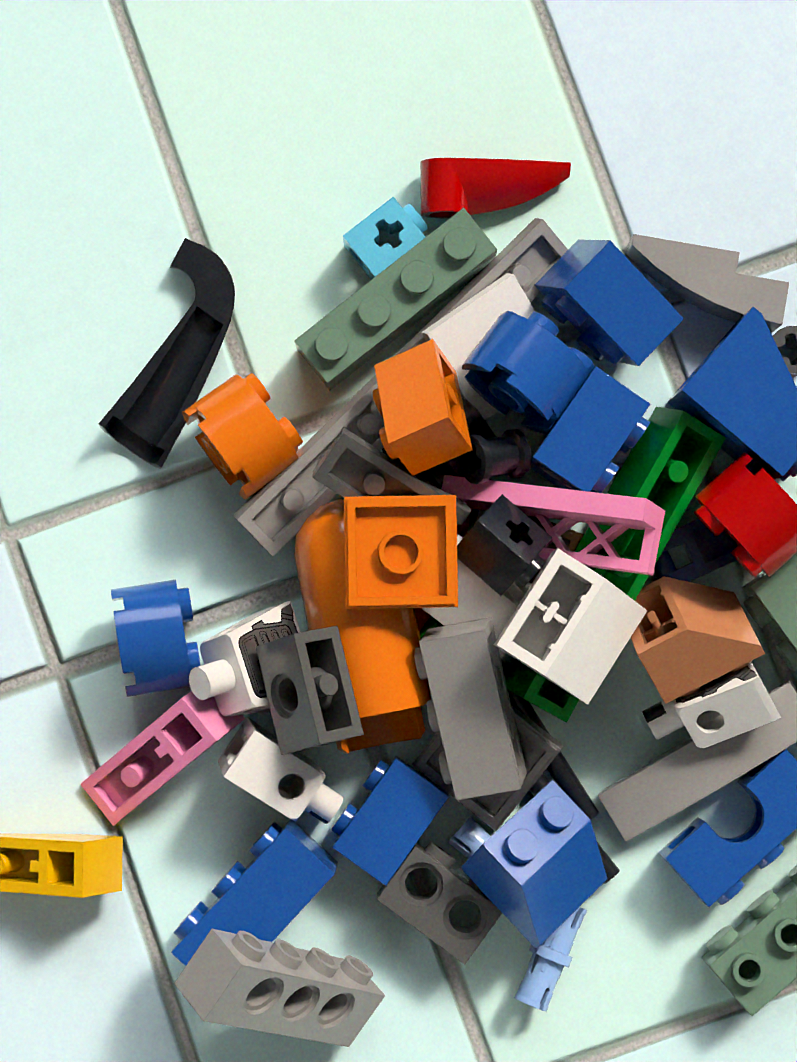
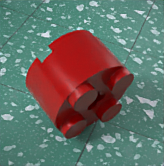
M744 452L695 496L701 506L694 514L715 536L725 531L738 546L730 553L751 576L756 577L763 571L770 578L797 554V504L763 468L753 475L745 467L753 458Z

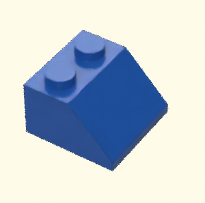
M553 780L484 842L460 867L535 949L607 880L591 820Z

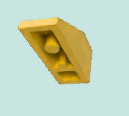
M0 833V892L84 898L122 891L123 836Z

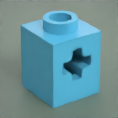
M392 197L343 235V243L347 251L370 280H372L425 238L423 232L428 227L411 204L408 203L402 208L397 200ZM385 230L391 235L398 231V247L393 248L388 243L381 247L378 246L380 243L379 232Z

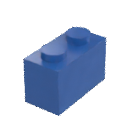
M395 756L389 765L383 760L378 762L362 785L370 791L358 809L349 803L331 828L334 833L339 835L332 848L385 886L449 798V794L398 756Z

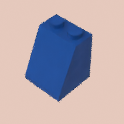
M753 306L731 327L667 403L676 410L687 412L724 436L726 439L721 449L734 460L744 452L753 458L745 466L753 475L763 468L774 480L779 478L785 481L790 475L792 477L797 475V387L762 313Z

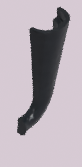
M187 238L184 239L170 268L179 269L189 276L195 286V300L132 384L98 423L100 428L120 445L159 469L164 465L186 424L182 412L197 401L210 374L231 322L235 302L233 279L223 260L209 248Z

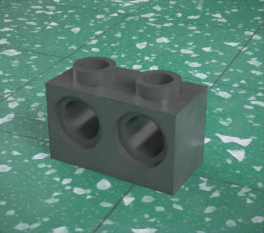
M431 841L426 848L416 843L386 886L383 884L377 892V900L465 965L499 919L502 912L471 879L468 881L451 868L456 862L455 858ZM416 868H426L435 874L437 882L430 893L416 895L409 891L405 884L407 875ZM462 900L472 901L480 908L477 921L468 927L457 926L449 918L452 906Z

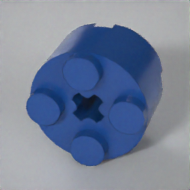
M506 311L497 318L463 363L462 369L469 370L465 379L492 407L505 416L510 409L526 416L520 425L529 430L546 434L551 431L595 368V365L584 353L575 348H569L556 337L559 333L558 327L546 316L538 312H532L527 319L512 311Z
M175 579L111 589L112 600H123L124 610L113 611L122 672L124 674L134 672L136 685L125 686L127 697L190 687L189 674L193 668L201 665L197 641L186 643L183 623L193 621L189 588L177 589Z

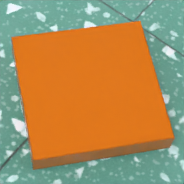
M456 495L344 497L346 609L458 607Z

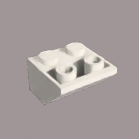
M557 548L552 551L546 560V563L539 571L493 645L588 705L647 610L607 579Z

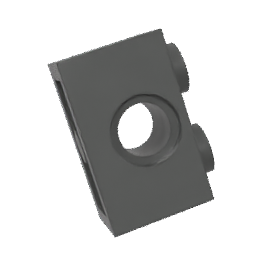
M338 626L294 633L256 647L281 755L364 735Z

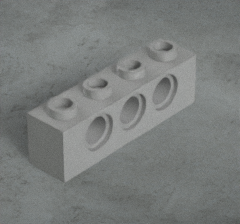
M217 929L210 930L174 983L203 1021L349 1047L385 997V994L371 980L373 976L371 969L353 956L348 955L343 959L330 956L325 951L315 947L308 951L295 948L290 943L281 939H276L273 943L260 940L246 931H238L237 934Z

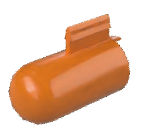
M338 499L321 505L306 519L297 532L294 557L308 631L338 626L364 733L361 736L336 742L337 749L344 754H349V752L369 747L421 739L425 732L421 706L427 705V701L431 699V691L428 679L421 680L415 664V648L420 647V631L431 615L422 608L346 609L344 499Z

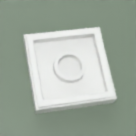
M506 273L421 332L426 342L431 339L436 342L457 373L461 395L478 409L485 420L498 412V410L485 401L469 385L465 379L469 370H463L462 365L502 313L512 311L528 319L531 313L535 312L515 275Z

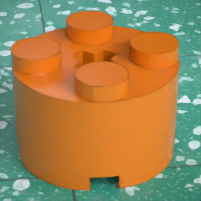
M250 373L245 378L237 374L233 375L182 412L187 425L195 420L199 423L198 426L202 432L195 438L230 486L238 480L244 485L241 487L239 495L245 500L298 459L296 453L299 450L298 446L303 443L291 422L286 417L277 420L267 407L266 402L271 399L270 395L253 373Z

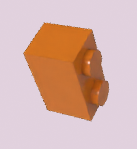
M433 339L374 365L378 388L372 392L373 399L384 419L385 425L384 428L379 430V435L386 453L392 460L399 458L411 475L414 476L472 450L457 373Z

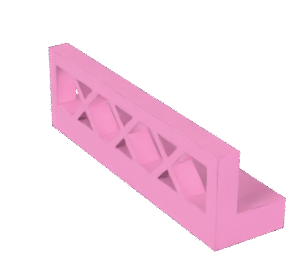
M444 475L442 491L456 495V497L469 506L471 512L472 509L487 511L503 494L527 516L538 518L546 532L552 537L545 547L554 542L558 549L587 567L651 576L654 574L665 510L647 498L493 480L475 485L467 481L465 477ZM471 512L462 525L457 524V534L462 538L468 532ZM549 518L558 519L561 521L558 522L555 526H553ZM578 522L587 523L597 539L580 552L570 551L560 536ZM599 525H606L612 527L608 529L606 532H603ZM629 528L645 530L639 560L621 558L611 544L614 539ZM544 547L538 555L546 561L552 551L556 549ZM604 548L609 556L595 554Z

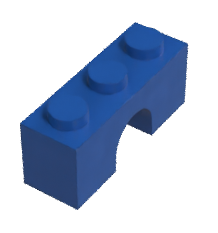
M787 749L748 771L737 781L749 794L755 808L753 822L746 832L737 837L723 838L718 836L704 820L697 817L658 852L695 895L708 907L716 901L723 905L737 895L744 886L741 878L756 865L763 869L771 864L784 850L781 842L797 829V760Z

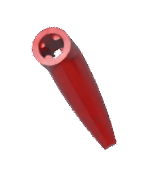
M430 158L422 160L420 162L421 216L445 219L451 218L462 208H465L470 215L520 205L546 193L568 179L571 172V163L487 158Z

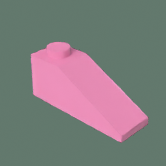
M191 691L80 785L114 826L246 718L243 715L225 717L219 712L215 697L201 700Z

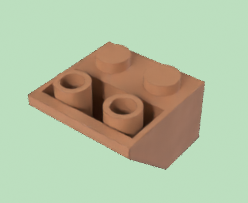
M664 576L642 587L635 600L647 612L632 634L631 640L639 659L665 704L678 697L689 696L698 691L702 685L728 672L741 670L752 660L765 654L734 592Z

